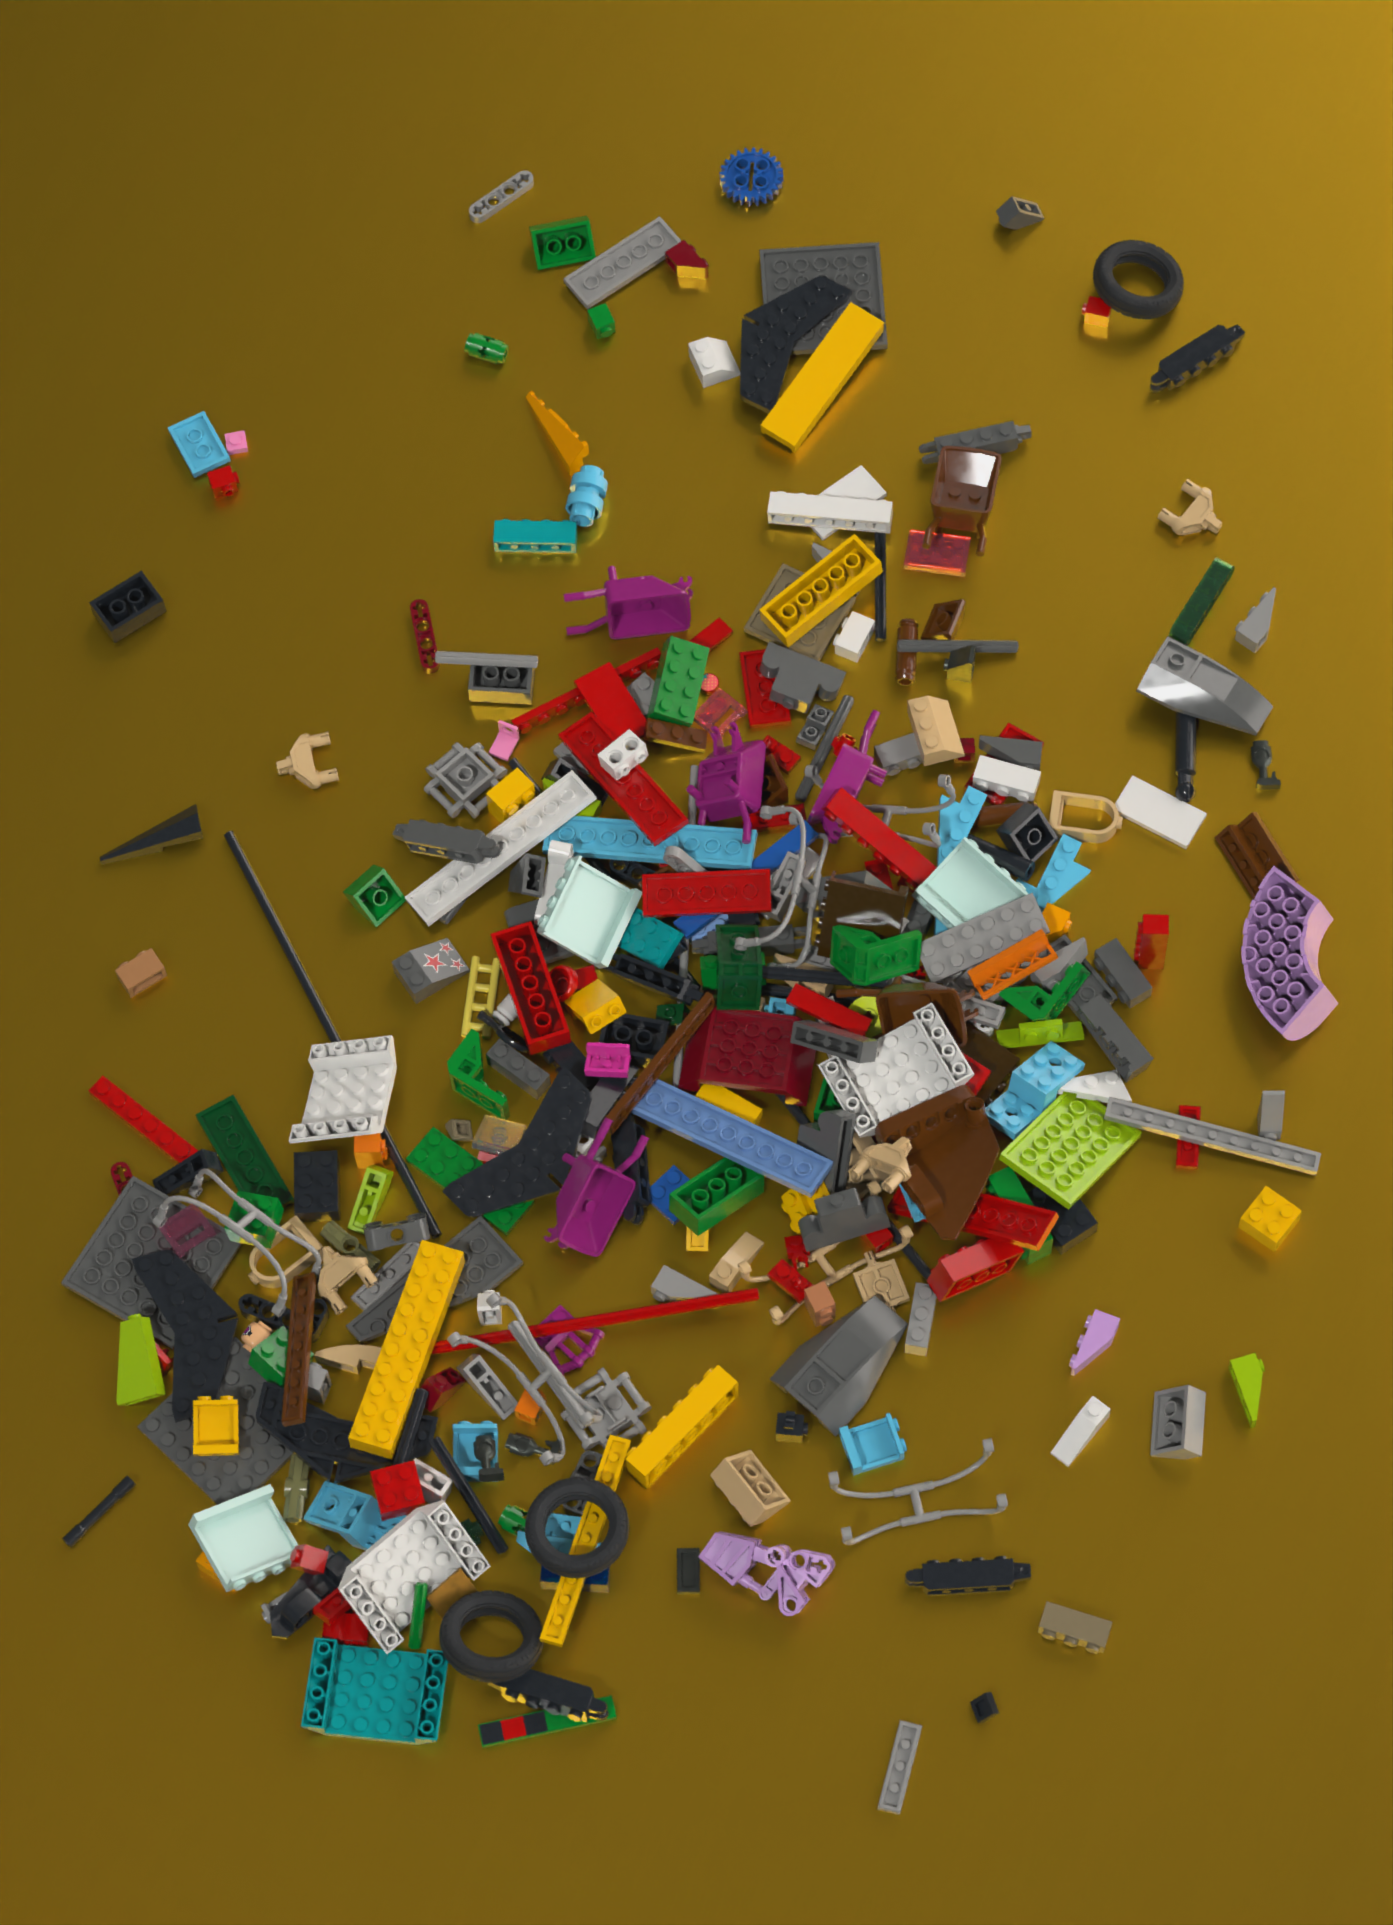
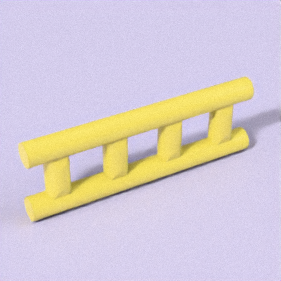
M472 956L461 1030L462 1037H466L469 1031L473 1029L483 1032V1039L491 1038V1026L485 1023L471 1022L473 1011L481 1012L482 1010L493 1018L500 965L497 958H493L492 965L480 964V957ZM478 972L491 973L490 984L477 983ZM475 992H487V1004L474 1003Z

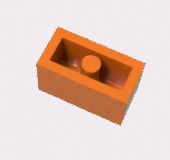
M381 1133L354 1136V1156L357 1167L367 1168L371 1165H377L384 1168V1160H388V1148L386 1147V1140L381 1137Z

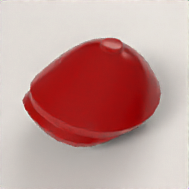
M559 965L549 972L560 1003L575 993L578 987V975L573 968Z

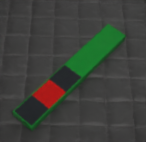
M612 1695L597 1698L607 1703L609 1715L605 1721L589 1718L588 1722H576L561 1714L553 1715L547 1710L478 1724L482 1748L615 1720L617 1716Z

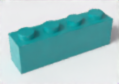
M495 520L494 551L576 553L577 524L570 520Z

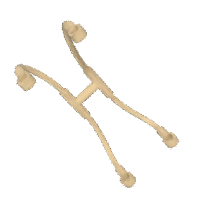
M873 1180L867 1184L870 1196H879V1192L882 1190L878 1182ZM905 1225L899 1229L902 1243L873 1254L874 1258L878 1259L903 1249L913 1236L909 1226ZM839 1243L816 1249L808 1256L809 1264L817 1260L828 1277L822 1280L825 1281L827 1287L853 1272L855 1268L867 1263L866 1259L863 1258L851 1265L848 1264L835 1272L824 1255L836 1248V1245ZM746 1260L737 1264L741 1271V1277L748 1282L771 1280L767 1275L751 1277L749 1272L752 1269ZM797 1263V1269H799L800 1267L804 1268L805 1263ZM804 1301L801 1304L796 1302L784 1315L777 1305L769 1310L772 1322L776 1325L782 1324Z

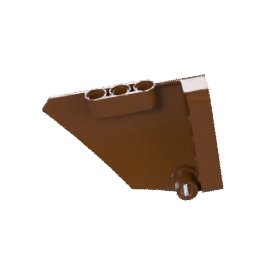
M967 1085L958 1086L883 1120L875 1128L877 1144H894L902 1136L910 1140L912 1149L906 1159L911 1177L908 1181L901 1182L900 1184L941 1240L957 1239L983 1191L1000 1151L986 1115L985 1103L981 1098L976 1097Z

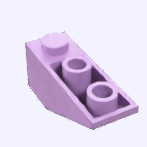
M1096 1309L1093 1316L1088 1315L1084 1326L1087 1328L1085 1335H1080L1076 1346L1079 1347L1077 1355H1072L1069 1367H1072V1376H1075L1112 1345L1119 1327L1120 1318Z

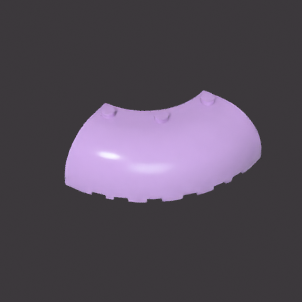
M1273 866L1258 887L1259 891L1255 899L1251 901L1248 918L1245 919L1243 927L1244 937L1243 946H1241V957L1246 983L1257 1007L1287 1040L1295 1041L1314 1031L1339 1004L1322 983L1318 969V953L1321 940L1334 919L1318 898Z

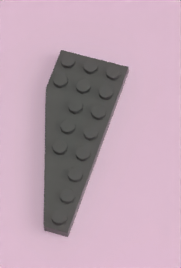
M479 1216L444 1245L445 1247L463 1251L465 1264L448 1309L476 1298L477 1293L493 1290L523 1265V1261L482 1216ZM409 1274L346 1325L347 1330L360 1344L387 1334Z

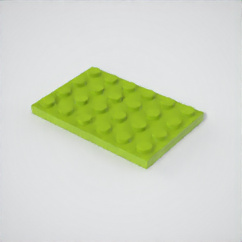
M1063 1092L1000 1153L998 1159L1069 1210L1141 1137L1142 1132L1135 1127L1105 1120L1106 1106L1099 1101L1077 1098L1075 1093Z

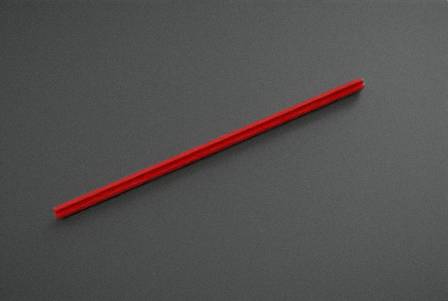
M757 1288L532 1325L528 1326L533 1338L757 1301L759 1300V1292ZM509 1329L468 1336L488 1345L517 1341ZM447 1340L436 1341L431 1355L480 1346L467 1343L452 1347Z

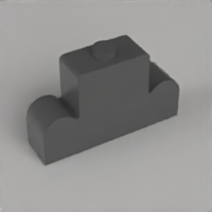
M772 642L768 643L760 665V672L764 677H776L769 699L782 704L785 708L794 709L802 713H808L816 694L824 701L836 699L846 675L845 671Z
M842 1109L822 1112L819 1115L818 1123L801 1124L796 1143L833 1161L832 1168L824 1179L830 1195L846 1190L856 1114Z
M856 1188L815 1199L814 1203L818 1215H807L798 1222L806 1252L891 1227L883 1199L879 1196H870L864 1199L863 1202H860Z

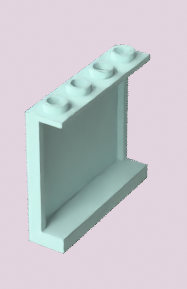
M966 837L962 839L957 847L911 895L948 929L1028 895L1024 885L1020 882H1015L1006 869L998 867L989 854H984L978 849L979 846L972 839L968 840Z
M580 855L571 857L564 866L565 872L563 876L558 879L555 885L557 889L554 895L547 901L546 906L548 908L545 914L538 920L537 925L539 927L536 932L599 969L609 966L641 898L642 891L637 888L629 889L581 861L582 856Z
M271 1484L195 1513L188 1524L226 1592L233 1589L235 1591L241 1590L250 1582L258 1583L265 1579L266 1576L280 1574L287 1567L291 1566V1552L298 1543L271 1499L274 1493Z

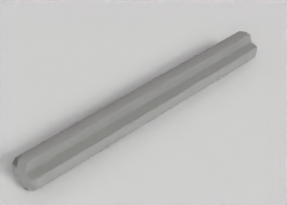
M436 651L435 662L443 664L537 668L538 656Z

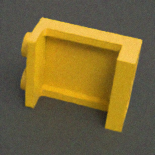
M599 979L563 1001L570 1017L573 1020L579 1018L585 1024L590 1034L595 1033L626 1013L619 995Z
M200 1396L198 1400H193L194 1456L239 1455L238 1400H233V1396H220V1400H211L210 1396Z

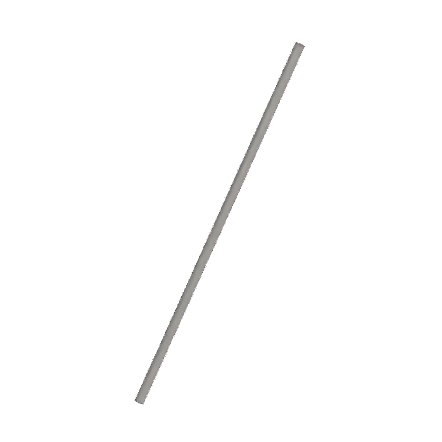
M691 765L690 785L697 788L699 766ZM689 794L688 824L696 825L697 806L695 799ZM683 936L682 940L687 944L688 950L680 954L679 976L687 979L689 939L687 940ZM683 1048L674 1058L673 1086L676 1088L679 1085L682 1069Z

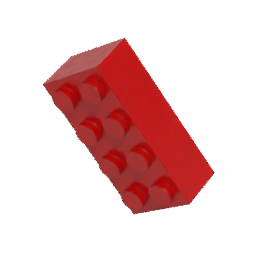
M980 1239L969 1248L964 1246L958 1249L955 1254H945L940 1257L938 1264L931 1270V1274L926 1281L939 1302H942L1011 1272L1024 1253L1022 1247L993 1239Z

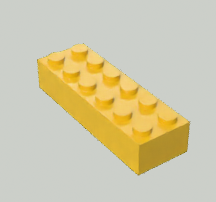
M853 534L760 608L761 620L788 648L883 572L881 561Z
M719 1365L714 1369L710 1368L704 1374L702 1382L699 1385L694 1384L688 1391L689 1395L684 1400H678L672 1408L673 1411L668 1416L664 1415L658 1421V1426L643 1436L642 1443L637 1448L635 1446L632 1447L626 1454L627 1472L646 1490L739 1396L738 1382Z

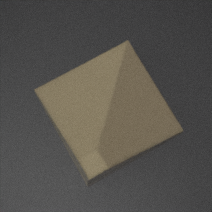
M451 1119L445 1124L452 1140L473 1141L471 1120Z

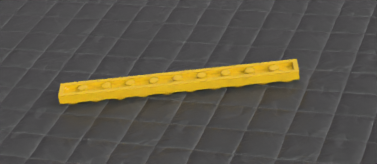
M614 1435L609 1436L594 1479L607 1485L614 1492L626 1462V1454L632 1444L631 1440ZM586 1502L569 1555L586 1554L597 1547L607 1516L594 1503ZM560 1577L540 1635L541 1642L558 1647L563 1646L586 1577Z

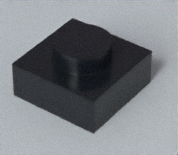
M985 1692L970 1702L978 1723H984L999 1714L991 1692Z

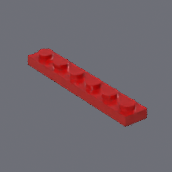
M103 1075L88 1090L91 1096L179 1164L198 1152L195 1147Z

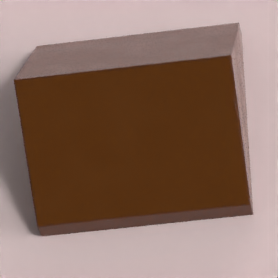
M960 599L934 604L921 639L955 640L965 616V601Z
M769 754L765 758L761 806L759 810H761L762 806L776 807L789 802L788 787L773 754Z

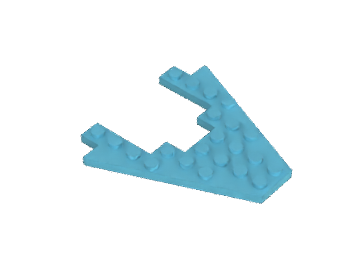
M968 786L960 803L954 801L949 807L939 810L938 835L941 846L937 849V867L964 837L967 838L987 794ZM942 794L939 799V805L947 802L950 798ZM1062 834L1037 887L1019 878L1016 880V882L1024 885L1028 894L1033 893L1042 913L1047 903L1054 904L1091 871L1074 862L1082 843L1065 834ZM936 917L934 936L948 930Z

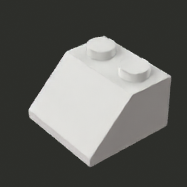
M705 337L688 343L689 357L703 388L740 376V370L727 341Z

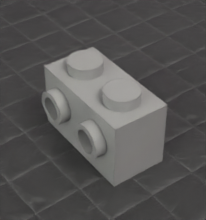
M310 1362L307 1399L324 1404L332 1386L328 1370L323 1369L321 1365L315 1362Z

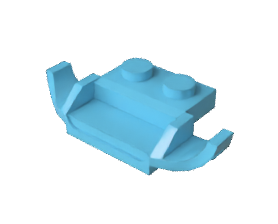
M551 1513L546 1523L545 1535L555 1549L569 1554L581 1517ZM518 1530L516 1542L531 1553L526 1541L525 1532Z

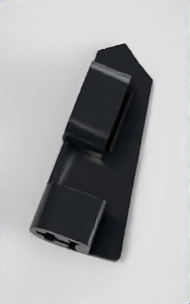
M327 1545L324 1550L329 1552L324 1573L312 1575L304 1572L270 1612L272 1637L287 1639L315 1616L313 1614V1607L339 1587L346 1567L352 1561L341 1551L335 1553L330 1545Z

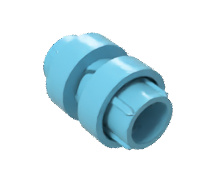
M584 465L580 468V472L572 476L570 484L571 493L567 497L565 509L570 514L569 520L576 522L578 526H591L593 521L600 518L604 505L602 499L606 496L608 482L603 477L604 471L597 466Z

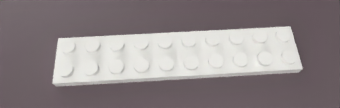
M571 770L486 835V837L494 839L496 846L500 849L498 857H484L482 862L478 864L453 860L405 896V899L428 926L432 925L597 799L596 796Z

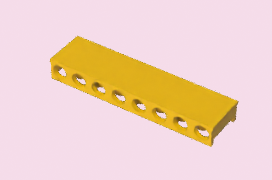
M850 302L760 425L761 433L771 436L795 453L881 336L884 322Z

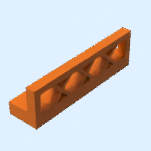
M1040 929L970 969L967 973L973 986L984 1001L1058 959V956L1050 945L1046 934ZM1046 949L1049 951L1050 955L1038 958L1039 953ZM1031 962L1029 967L1025 969L1019 968L1020 964ZM1004 973H1012L1008 979H1000ZM993 983L992 988L983 992L981 989L983 985Z

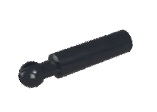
M1176 712L1175 774L1178 776V786L1176 787L1175 794L1178 800L1190 802L1196 794L1195 787L1193 786V776L1196 775L1197 718Z
M968 834L967 839L975 841L979 846L978 849L984 854H989L998 867L1006 869L1010 875L1021 880L1028 881L1031 878L1035 869V862L972 834Z

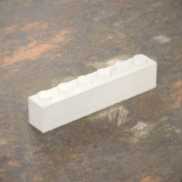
M770 491L767 511L768 523L890 533L893 502L887 500H867L865 498L854 499L844 496L830 497L822 494L807 495L805 493L795 494L784 491Z

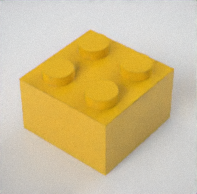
M516 768L486 793L489 813L500 823H503L536 798L534 783L519 768Z
M1265 1186L1240 1218L1238 1228L1275 1252L1300 1220L1302 1210L1268 1186Z

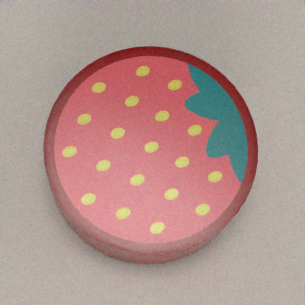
M706 673L703 676L700 691L703 694L712 695L719 689V680L716 675Z

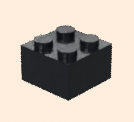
M1024 803L996 830L1008 851L1033 862L1059 839L1041 809Z

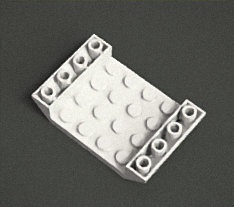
M933 1003L913 1012V1020L876 1039L878 1040L875 1062L856 1063L833 1056L818 1065L842 1109L856 1114L854 1129L859 1138L875 1135V1128L881 1121L951 1089L965 1085L974 1076V1072Z
M393 1036L312 1045L308 1061L314 1074L302 1123L292 1125L289 1143L383 1133L397 1071Z
M441 1500L413 1510L346 1567L338 1589L383 1651L388 1654L404 1641L399 1632L411 1623L414 1590L417 1582L428 1584L427 1595H429L459 1567L474 1581L490 1567V1564L445 1501ZM426 1599V1608H425V1610H426L428 1607L431 1606V1604L429 1603V1601H428L427 1599Z

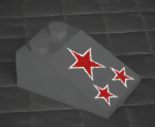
M448 938L410 950L392 961L394 973L416 1004L470 972V969Z

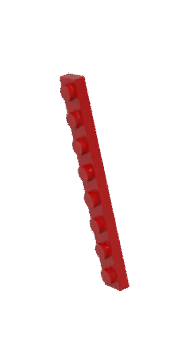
M656 647L614 669L623 683L629 679L638 678L643 672L657 668L661 652ZM574 688L512 719L511 724L518 727L519 734H526L533 727L539 724H546L551 718L557 715H564L569 709L575 706H582L586 702L578 689Z

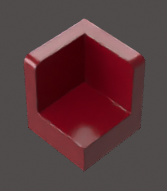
M960 738L965 756L954 759V762H975L974 738Z

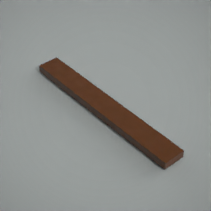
M709 992L704 994L606 1117L613 1122L607 1133L614 1134L716 1007L712 994Z
M314 1272L293 1276L281 1421L284 1427L305 1423L317 1277Z

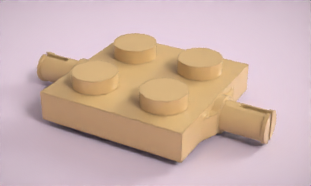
M869 1251V1255L868 1252L864 1253L868 1266L863 1270L853 1273V1278L863 1303L876 1296L896 1313L895 1307L910 1301V1297L895 1260L876 1262L872 1251Z

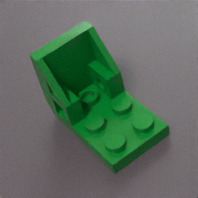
M843 925L833 926L830 964L850 982L862 986L917 971L920 965L922 933L919 930H914L881 940L871 931Z
M1076 961L1075 964H1071L1066 969V976L1061 982L1058 981L1054 985L1051 996L1038 986L1005 988L1000 992L999 996L1033 1022L1053 1020L1058 1018L1091 973Z
M471 1029L447 1061L452 1090L506 1122L510 1116L507 1097L498 1090L496 1092L491 1090L488 1084L484 1082L480 1037L477 1031Z

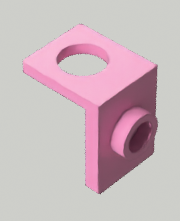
M499 720V733L489 750V754L508 761L520 739L518 727Z

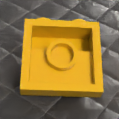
M824 1180L812 1198L793 1189H789L781 1196L783 1200L781 1207L789 1214L791 1219L790 1227L797 1234H801L798 1226L801 1218L807 1215H818L814 1200L830 1195Z

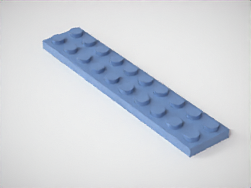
M659 1079L655 1081L631 1111V1113L810 1198H812L826 1178L833 1165V1161Z

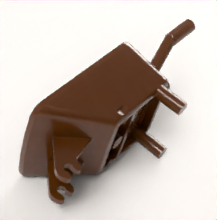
M961 446L942 447L931 495L934 519L925 530L923 548H930L934 530L935 533L941 534L943 528L976 532L975 538L979 540L976 555L979 557L984 556L987 543L985 525L992 511L1001 465V455L999 453Z
M901 976L895 977L892 984L886 985L883 989L849 988L836 990L837 998L876 997L882 1033L871 1037L875 1040L913 1020V1012L933 1003L958 1047H963L968 1039L965 1021L979 1015L977 1008L973 1012H970V1009L963 1012L961 1002L975 996L974 989H971L969 993L966 990L958 993L953 988L934 982L901 984L903 981Z

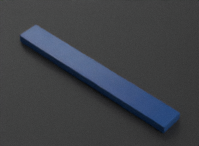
M804 820L807 847L819 838V834ZM800 825L796 826L753 860L751 869H770V873L773 874L779 869L788 851L796 855L800 853ZM719 915L681 916L673 924L688 940Z

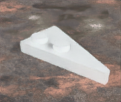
M1117 1070L1074 1077L1057 1092L1060 1095L1063 1094V1091L1075 1093L1077 1098L1093 1101L1099 1100L1104 1103H1108L1109 1097L1132 1102Z

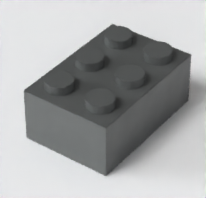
M471 665L468 684L469 700L474 702L532 705L535 668Z

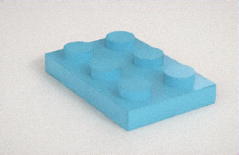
M204 411L168 427L172 439L194 478L231 461Z

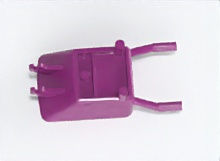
M609 566V580L604 583L603 589L563 594L564 602L605 596L606 615L588 625L566 627L567 635L588 633L605 623L608 624L609 636L612 639L682 632L690 627V600L693 597V591L689 588L692 585L691 576H687V582H684L683 577H680L679 582L669 584L653 575L617 579L616 567Z
M872 710L865 724L859 750L844 743L808 817L807 822L811 827L822 823L825 834L828 836L831 844L838 843L837 840L841 837L842 830L838 827L836 821L832 822L824 816L825 812L821 808L833 792L842 787L857 799L865 780L881 787L887 774L886 770L873 764V757L867 755L869 739L880 715V712L877 710Z
M731 722L729 725L732 729H729V733L732 737V745L724 747L718 727L713 726L711 730L714 733L710 734L713 739V752L699 763L697 788L689 785L686 791L695 799V804L700 810L697 825L705 826L706 820L714 822L742 816L744 822L742 843L750 844L752 823L749 814L757 812L761 806L766 744L762 740L742 742L737 724Z
M605 1117L586 1156L579 1155L575 1158L565 1153L562 1160L573 1167L556 1198L557 1225L554 1228L548 1229L551 1237L544 1236L545 1241L552 1243L559 1240L558 1245L562 1249L570 1247L593 1257L599 1256L603 1252L636 1186L633 1179L622 1173L640 1158L650 1138L641 1135L632 1155L614 1170L593 1159L613 1122Z

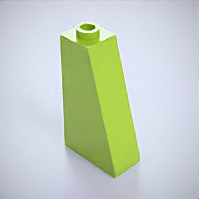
M141 1314L130 1315L128 1320L120 1322L116 1400L118 1406H129L166 1395L150 1318L141 1317Z

